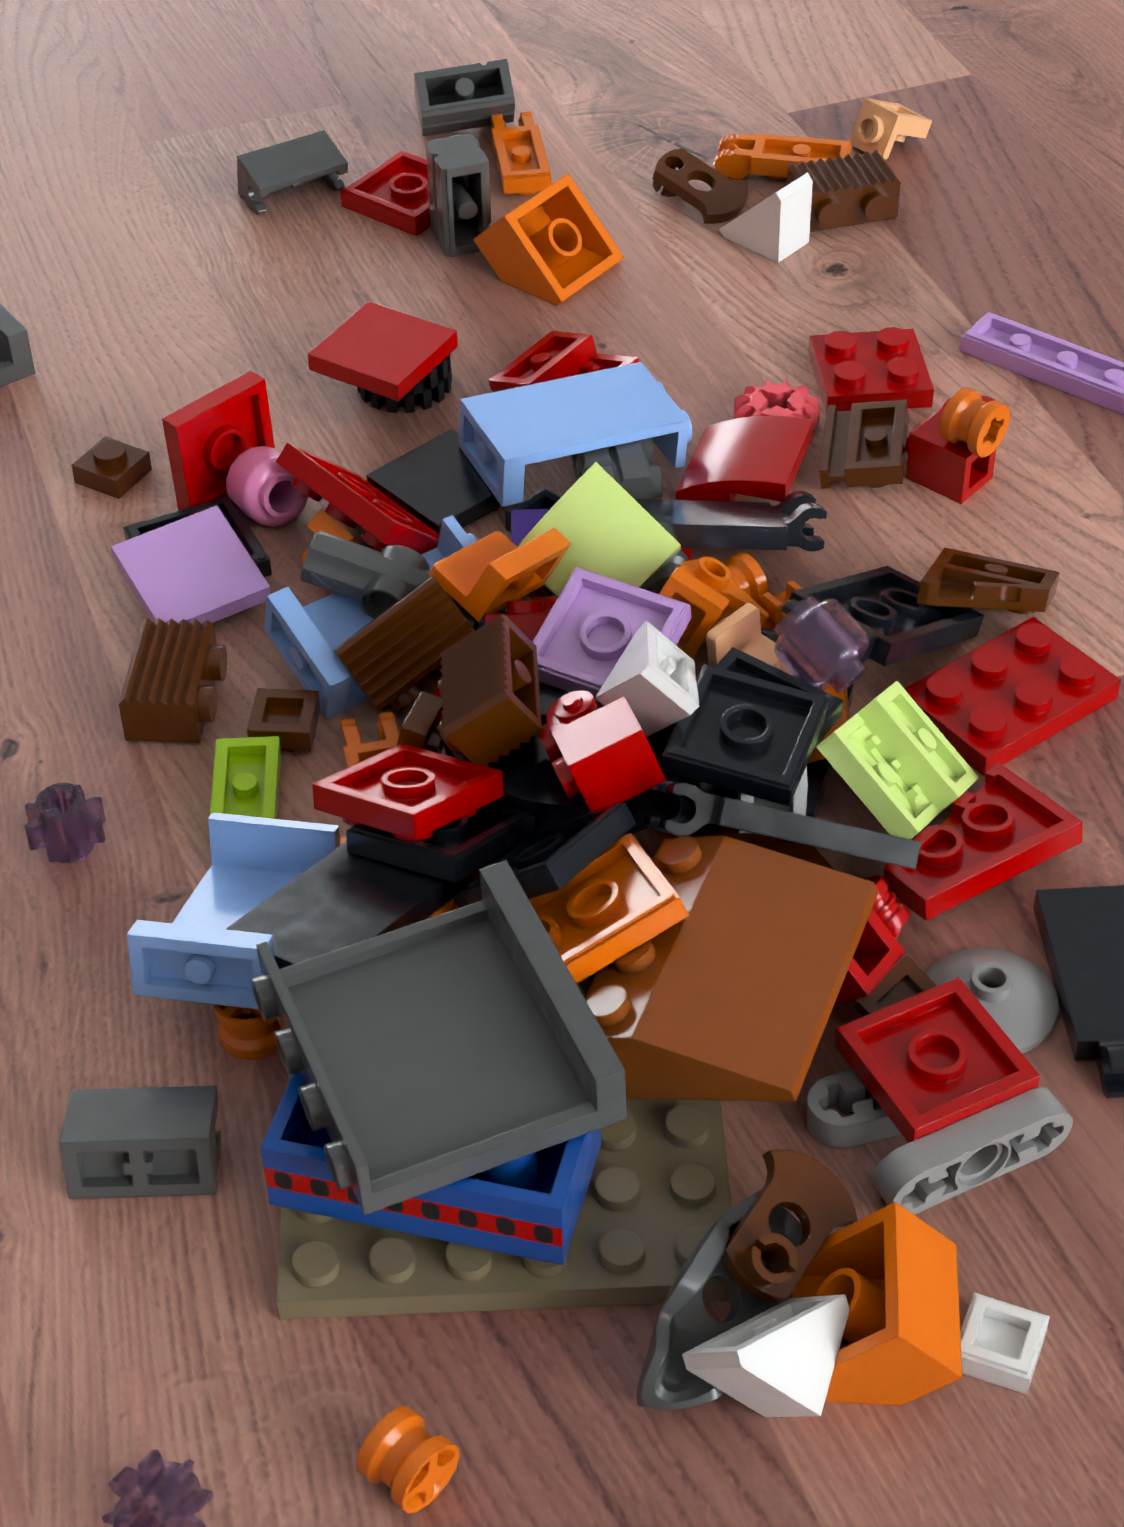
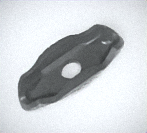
M761 1190L731 1208L717 1220L691 1252L676 1276L654 1325L648 1352L638 1382L637 1406L657 1410H677L699 1406L719 1398L724 1392L688 1371L682 1354L778 1305L755 1297L743 1289L731 1277L721 1260L730 1236ZM774 1207L769 1215L771 1233L780 1234L788 1238L797 1247L802 1238L801 1223L784 1207ZM761 1258L763 1266L769 1271L766 1262ZM711 1277L720 1280L726 1286L730 1295V1312L723 1322H718L710 1317L703 1304V1288ZM793 1291L788 1299L793 1298Z

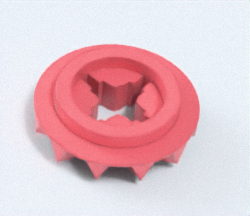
M765 380L762 387L746 386L744 394L735 397L733 417L737 419L753 416H790L814 419V430L820 420L819 398L809 395L808 389L805 386L793 388L787 380L781 384H772Z

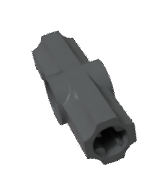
M320 530L319 533H315L308 548L302 567L301 581L360 601V606L364 612L372 619H375L430 577V567L422 555L408 547L389 545L379 552ZM448 594L476 631L479 622Z

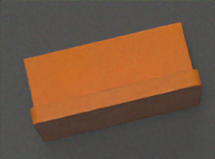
M553 528L517 547L502 532L495 531L434 563L429 571V576H434L441 587L471 616L480 622L485 619V614L496 613L505 608L507 600H519L543 586L571 543L559 531Z

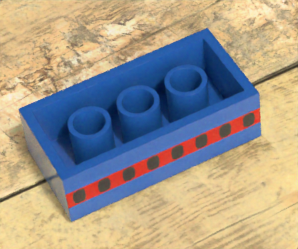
M301 1072L292 1074L260 1148L269 1203L271 1205L564 1266L601 1147V1128L364 1215L352 1187L350 1186L342 1190L337 1188L324 1152V1144L331 1142L326 1128L312 1131L303 1110L298 1087L306 1085Z

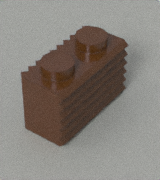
M877 150L872 154L866 151L863 155L857 152L853 157L847 154L844 159L840 155L835 160L831 157L826 161L820 158L816 163L812 159L807 164L803 161L798 165L792 162L788 167L787 185L807 172L813 181L810 232L896 219L898 217L901 182Z
M432 576L336 647L333 652L376 710L380 711L389 704L396 713L416 699L421 691H425L419 684V680L435 668H443L440 663L443 660L440 653L475 630L441 587L438 580Z
M505 614L499 615L440 653L443 659L440 661L443 667L440 671L443 676L438 681V688L443 699L441 705L444 710L441 713L444 718L439 722V731L445 744L452 752L457 755L464 754L472 763L488 767L489 762L498 763L499 756H509L510 749L519 750L520 743H530L531 736L541 737L542 724L537 647Z
M149 618L142 621L118 703L125 740L201 742L205 722L213 723L216 717L217 692L214 686L215 681H224L227 671L226 646L217 644L214 624L209 620L202 624L196 619L191 623L184 619L179 623L173 619L164 622L160 618L155 622Z

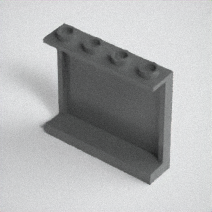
M507 860L479 869L482 892L481 901L279 969L267 941L256 944L262 975L251 978L250 981L258 1009L264 1021L277 1018L281 1029L274 1032V1038L283 1066L288 1075L301 1072L306 1085L298 1087V1091L308 1123L313 1132L326 1128L331 1142L324 1144V1152L333 1180L339 1190L352 1187L364 1215L627 1119L625 1069Z

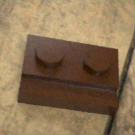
M907 400L853 403L850 411H837L836 405L827 406L819 465L821 489L830 488L831 481H846V487L867 486L879 488L886 485L903 484L905 444L909 422Z

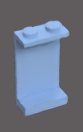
M642 362L460 399L458 446L502 507L523 502L525 465L652 438L655 445L672 466L679 468L685 466L687 443L692 439V425L688 414L677 406L667 394L663 384L652 376Z
M451 515L442 519L437 548L422 554V556L426 559L431 570L434 563L478 540L473 534H466L454 516ZM286 587L267 595L264 632L304 690L319 691L320 713L324 719L327 720L368 701V698L352 679L333 650L374 619L364 612L360 606V601L338 593H333L302 607L290 588ZM507 606L498 612L507 611ZM485 619L479 622L477 629L485 625Z
M212 813L208 818L212 865L173 923L136 920L127 933L133 995L258 1009L250 981L251 978L262 975L256 944L267 941L274 956L273 935L225 929L340 846L339 825Z

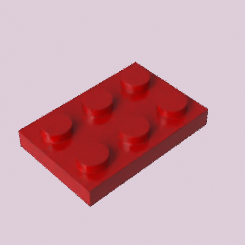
M286 443L276 463L294 476L290 485L315 501L320 502L322 498L328 501L329 504L325 512L339 522L351 528H356L358 524L365 529L361 536L364 542L380 552L389 545L405 546L417 551L420 555L437 548L439 533L359 474Z
M1033 616L904 689L967 764L985 776V772L997 761L1004 765L1118 698L1121 679Z

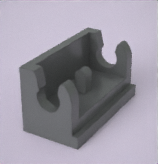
M325 130L237 156L238 194L242 199H245L257 215L267 212L264 203L260 199L269 197V194L296 188L324 178L334 191L345 188L342 179L338 175L348 173V162Z
M217 1085L71 1090L59 1141L68 1199L216 1194L221 1147V1131H215L218 1111Z

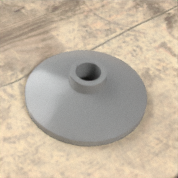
M993 948L964 949L941 958L926 972V975L937 986L959 977L1022 1054L1042 1044L1052 1033L1056 1025L1059 1000L1054 985L1039 967L1017 954Z

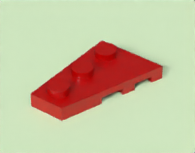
M997 761L985 772L984 785L975 793L965 791L953 802V814L941 825L927 826L913 839L914 841L921 842L916 869L887 864L884 866V880L888 884L889 892L895 893L897 899L923 920L927 921L1082 843L1083 821Z

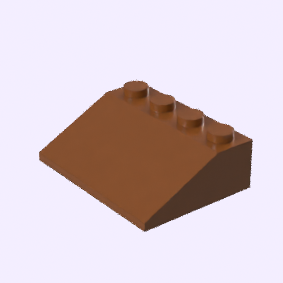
M725 835L663 838L652 861L679 895L689 916L600 969L585 997L587 1004L625 1069L626 1099L796 1102L879 893L875 883Z

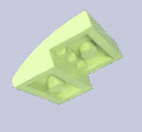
M597 462L565 492L517 546L520 547L553 528L559 531L571 543L544 584L554 596L561 594L576 567L642 588L681 550V544Z
M898 681L894 682L816 746L886 831L892 836L912 839L942 810L958 799L979 779L978 775Z

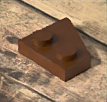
M945 547L922 578L917 603L931 606L999 609L1018 614L1046 612L1055 596L1060 572Z

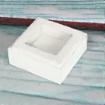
M974 1292L960 1331L962 1374L1027 1395L1047 1333L1050 1316Z

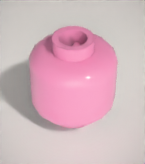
M267 446L249 448L241 453L231 464L226 477L227 494L236 504L239 511L256 523L269 527L286 525L297 518L304 509L308 497L290 485L294 476L276 463L281 451Z

